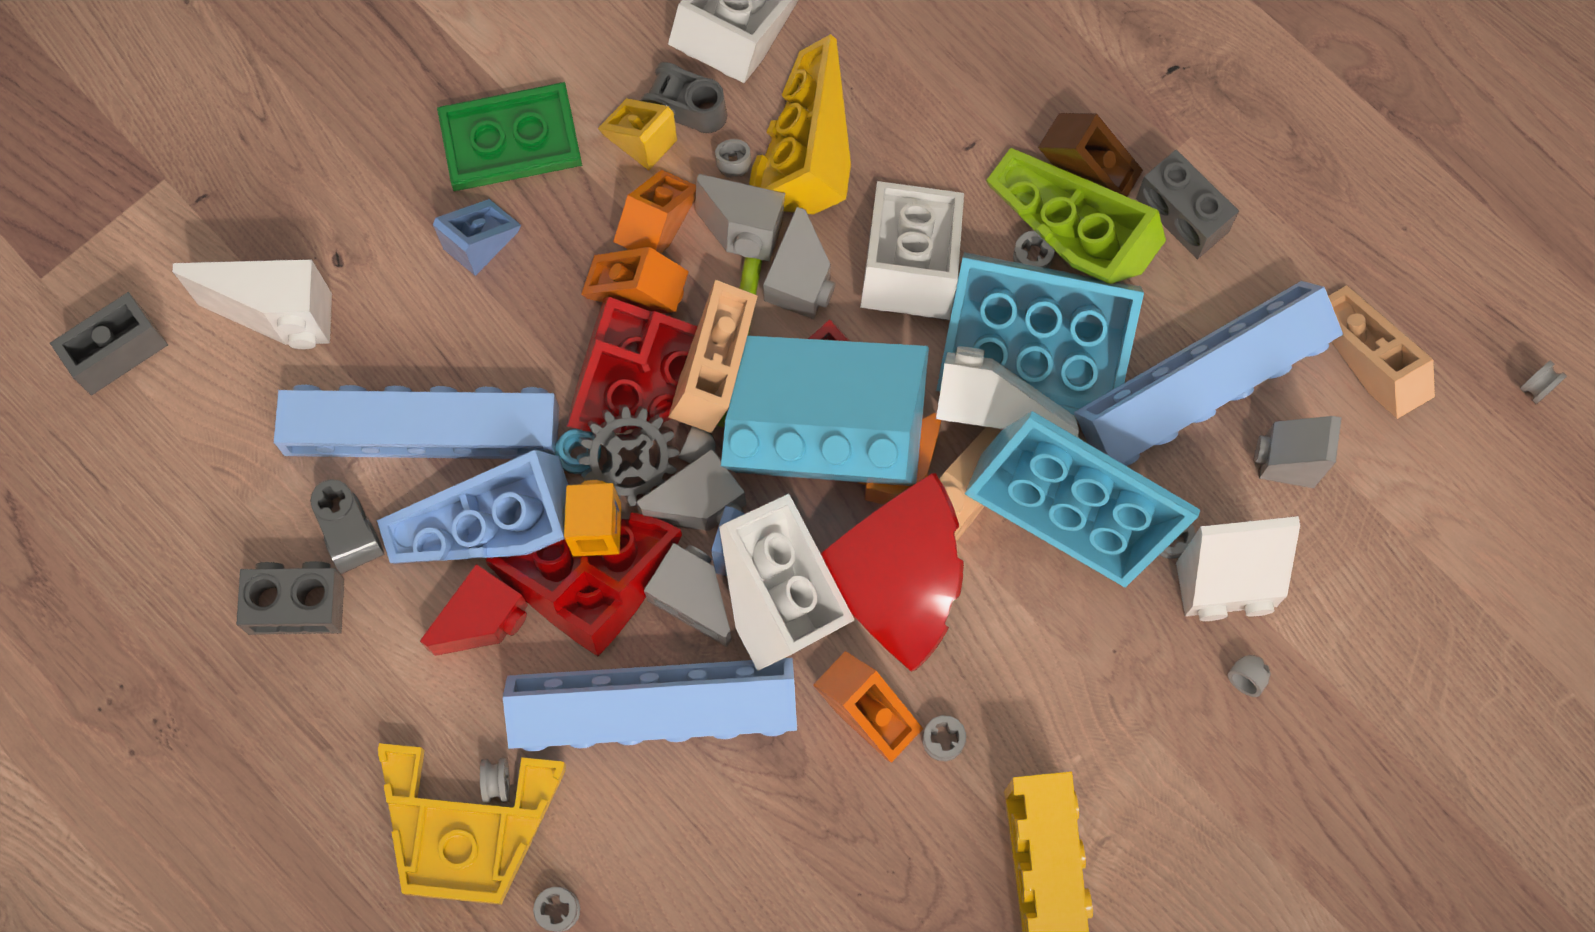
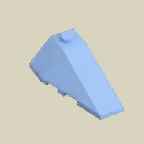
M538 450L530 451L377 520L389 562L399 564L521 556L531 554L565 539L566 485H568L559 456Z

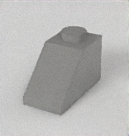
M699 174L696 181L695 211L726 252L770 262L782 226L785 193Z
M796 208L763 284L764 301L814 319L819 306L825 308L828 306L834 292L835 282L830 281L831 264L806 210L802 208Z
M1326 416L1274 422L1265 436H1259L1256 444L1254 461L1261 463L1259 479L1314 489L1336 463L1341 417Z
M711 449L638 500L636 504L639 514L643 516H651L677 527L710 531L720 524L725 505L743 512L742 507L746 505V499L743 489L728 469L721 466V460Z
M673 543L644 590L647 601L728 647L732 640L716 572L714 566L709 564L712 560L711 557L692 545H688L686 549H683Z

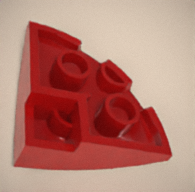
M605 297L584 358L566 426L592 432L587 424L590 420L601 425L605 422L602 411L607 409L614 417L619 416V408L622 404L629 408L631 415H635L639 406L646 408L647 421L655 415L661 417L663 423L671 420L669 414L678 381L698 326L656 311L645 310L612 297ZM622 426L612 431L614 433H624L626 430H632L635 427L638 428V426Z
M931 473L887 502L821 553L853 616L890 654L911 672L917 670L931 656L947 633L949 627L945 625L953 600H956L961 594L964 561L957 557L955 531L959 528V522L949 495L936 473Z
M630 513L629 519H621L620 554L573 556L566 540L563 539L528 555L490 557L485 560L487 565L509 587L520 593L532 608L575 642L599 657L645 600L644 590L673 543L678 545L682 532L681 529L665 521L638 513Z

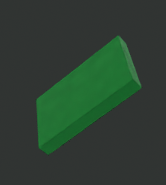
M565 82L437 107L449 176L454 192L583 166Z

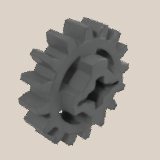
M622 404L619 408V416L614 417L605 409L602 411L604 423L599 425L591 420L587 423L593 435L591 438H579V443L587 448L588 451L578 455L577 461L579 464L589 465L590 467L581 474L584 481L597 479L605 483H613L619 499L621 495H624L628 504L635 506L638 494L646 496L655 485L660 486L665 482L662 479L664 473L676 474L677 469L668 462V458L679 455V450L666 444L675 436L670 429L658 430L663 423L661 417L655 415L647 421L646 408L639 406L635 415H631L629 408ZM622 426H638V428L635 427L628 434H615L612 431ZM654 440L657 446L655 466L649 460V449L654 444ZM600 444L607 451V461L602 466V471L598 465ZM623 447L628 450L634 448L633 452L637 458L632 464L627 460L622 462V458L618 453ZM639 476L643 479L634 484H620L626 477Z

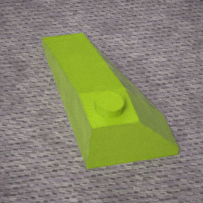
M1013 148L1008 150L986 180L988 186L1071 267L1108 284L1143 274L1166 241L1160 214L1157 209Z

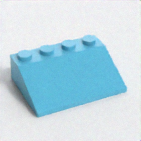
M964 252L936 391L941 390L947 352L956 353L957 347L960 346L984 350V358L994 359L1075 416V411L1125 383L1144 291L1141 286L1121 282L1108 284L1095 277Z
M747 335L725 420L721 466L735 473L913 486L917 481L929 347Z
M1033 411L1001 430L981 454L965 492V495L1125 588L1199 517L1200 509Z

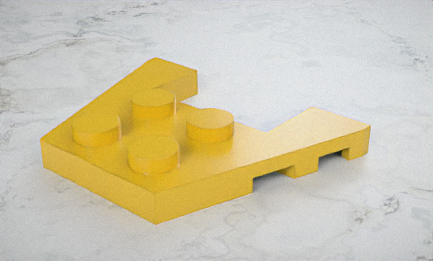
M379 743L378 756L382 764L385 781L384 791L386 802L389 805L393 829L391 833L402 894L502 905L564 776L566 763L563 761L521 757L515 806L513 808L418 798L425 750L422 747Z

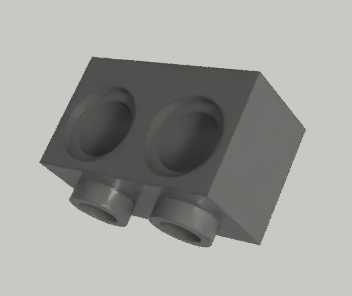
M1177 149L1144 176L1136 197L1140 203L1159 211L1162 225L1197 259L1230 232L1239 213V210Z
M318 561L305 562L302 564V568L284 569L283 564L275 562H260L256 564L255 569H240L236 625L248 635L341 634L344 578L335 568H331L329 563ZM318 587L325 589L324 597L320 603L314 606L305 605L306 596L312 589ZM277 588L275 601L268 606L259 607L261 594L267 589Z

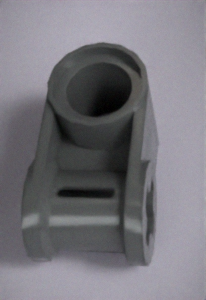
M661 62L657 65L655 69L657 77L649 93L644 94L640 101L669 106L674 113L676 123L701 133H713L724 126L728 115L723 88L717 81L691 73L672 63ZM707 102L715 104L709 109L698 108L699 105Z
M333 479L323 481L317 485L311 494V507L323 532L327 550L339 573L344 574L385 555L381 542L370 520L366 517L359 499L352 493L349 487L340 480ZM339 497L341 499L339 502L340 510L333 513L331 511L333 508L332 500Z

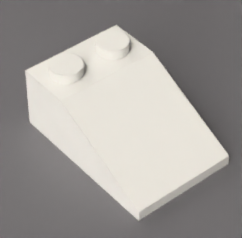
M682 0L678 4L668 45L684 52L689 57L696 58L721 71L726 76L745 83L764 59L798 0Z
M877 181L860 308L950 320L958 280L964 193Z
M312 260L173 263L172 272L199 306L292 348L312 349L316 344L330 343L332 293Z
M960 346L957 347L956 353L947 352L936 419L1004 429L1033 411L1078 437L1079 430L1074 415L994 359L984 358V350Z
M790 494L719 526L735 628L757 671L794 654L854 621Z
M1299 517L1201 526L1176 562L1184 615H1199L1200 621H1215L1228 617L1227 612L1245 610L1246 616H1262L1273 613L1275 611L1274 607H1277L1288 594L1300 529Z

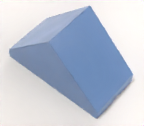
M488 199L436 217L433 227L443 250L476 276L518 233L521 224Z

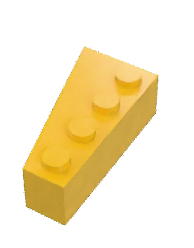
M1072 771L1013 777L1004 790L1022 932H1089L1088 918L1093 917V907L1089 888H1084L1082 869L1086 868V857L1083 841L1079 839L1077 822L1079 819L1077 794L1074 790Z

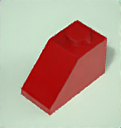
M476 564L421 638L420 642L435 656L500 644L507 634L513 636L521 628L527 617L525 609L528 604L520 593Z

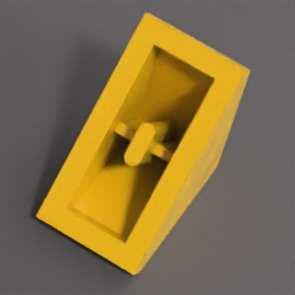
M628 98L598 127L599 131L648 171L677 141L674 113L669 106Z

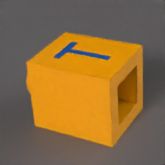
M587 480L582 482L581 485H566L564 538L572 555L620 554L621 501L614 484L605 483L600 480Z

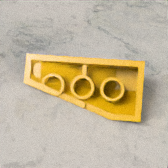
M831 34L799 51L782 93V97L787 101L784 110L778 117V120H771L766 132L772 137L765 156H756L751 169L749 185L785 193V212H795L796 208L799 207L806 210L807 214L814 215L846 200L851 159L837 39Z

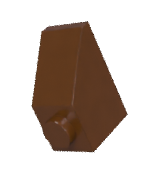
M1059 113L1038 146L1053 166L1126 197L1143 171L1097 113Z

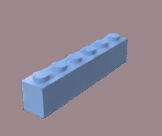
M1300 281L1075 411L1074 414L1087 443L1125 466L1131 465L1139 459L1140 453L1150 447L1166 444L1178 436L1179 430L1191 423L1208 420L1216 414V409L1229 401L1240 400L1249 396L1254 391L1256 385L1268 378L1272 379L1285 375L1292 369V364L1304 357L1315 356L1329 348L1330 342L1343 335L1325 287Z
M296 385L293 387V390H278L274 444L284 456L515 459L533 450L555 455V446L558 441L559 405L554 393H548L547 390L537 387L523 388L521 393H503L501 389L495 387H479L475 389V392H457L456 389L451 387L436 386L430 388V392H412L410 388L404 386H387L384 388V391H367L360 386L344 385L339 387V391H323L313 385Z
M783 658L757 671L752 660L507 675L503 692L508 749L522 748L526 751H540L548 746L570 745L574 748H587L596 743L618 742L622 745H635L643 740L666 739L670 742H683L691 737L713 736L717 739H731L739 734L761 733L765 736H778L786 731H797L793 658Z

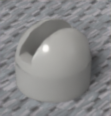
M738 139L726 140L720 143L715 150L716 165L724 176L732 178V176L740 175L741 177L749 170L751 164L750 147L744 141ZM737 156V161H729L728 157Z
M692 426L678 458L688 463H693L711 449L715 452L716 444L713 436L707 431Z
M1248 655L1240 658L1228 673V679L1240 692L1251 697H1258L1268 685L1271 673L1269 666L1264 664V660L1261 657Z

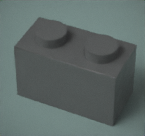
M129 292L50 342V345L71 376L91 396L168 346L147 313Z

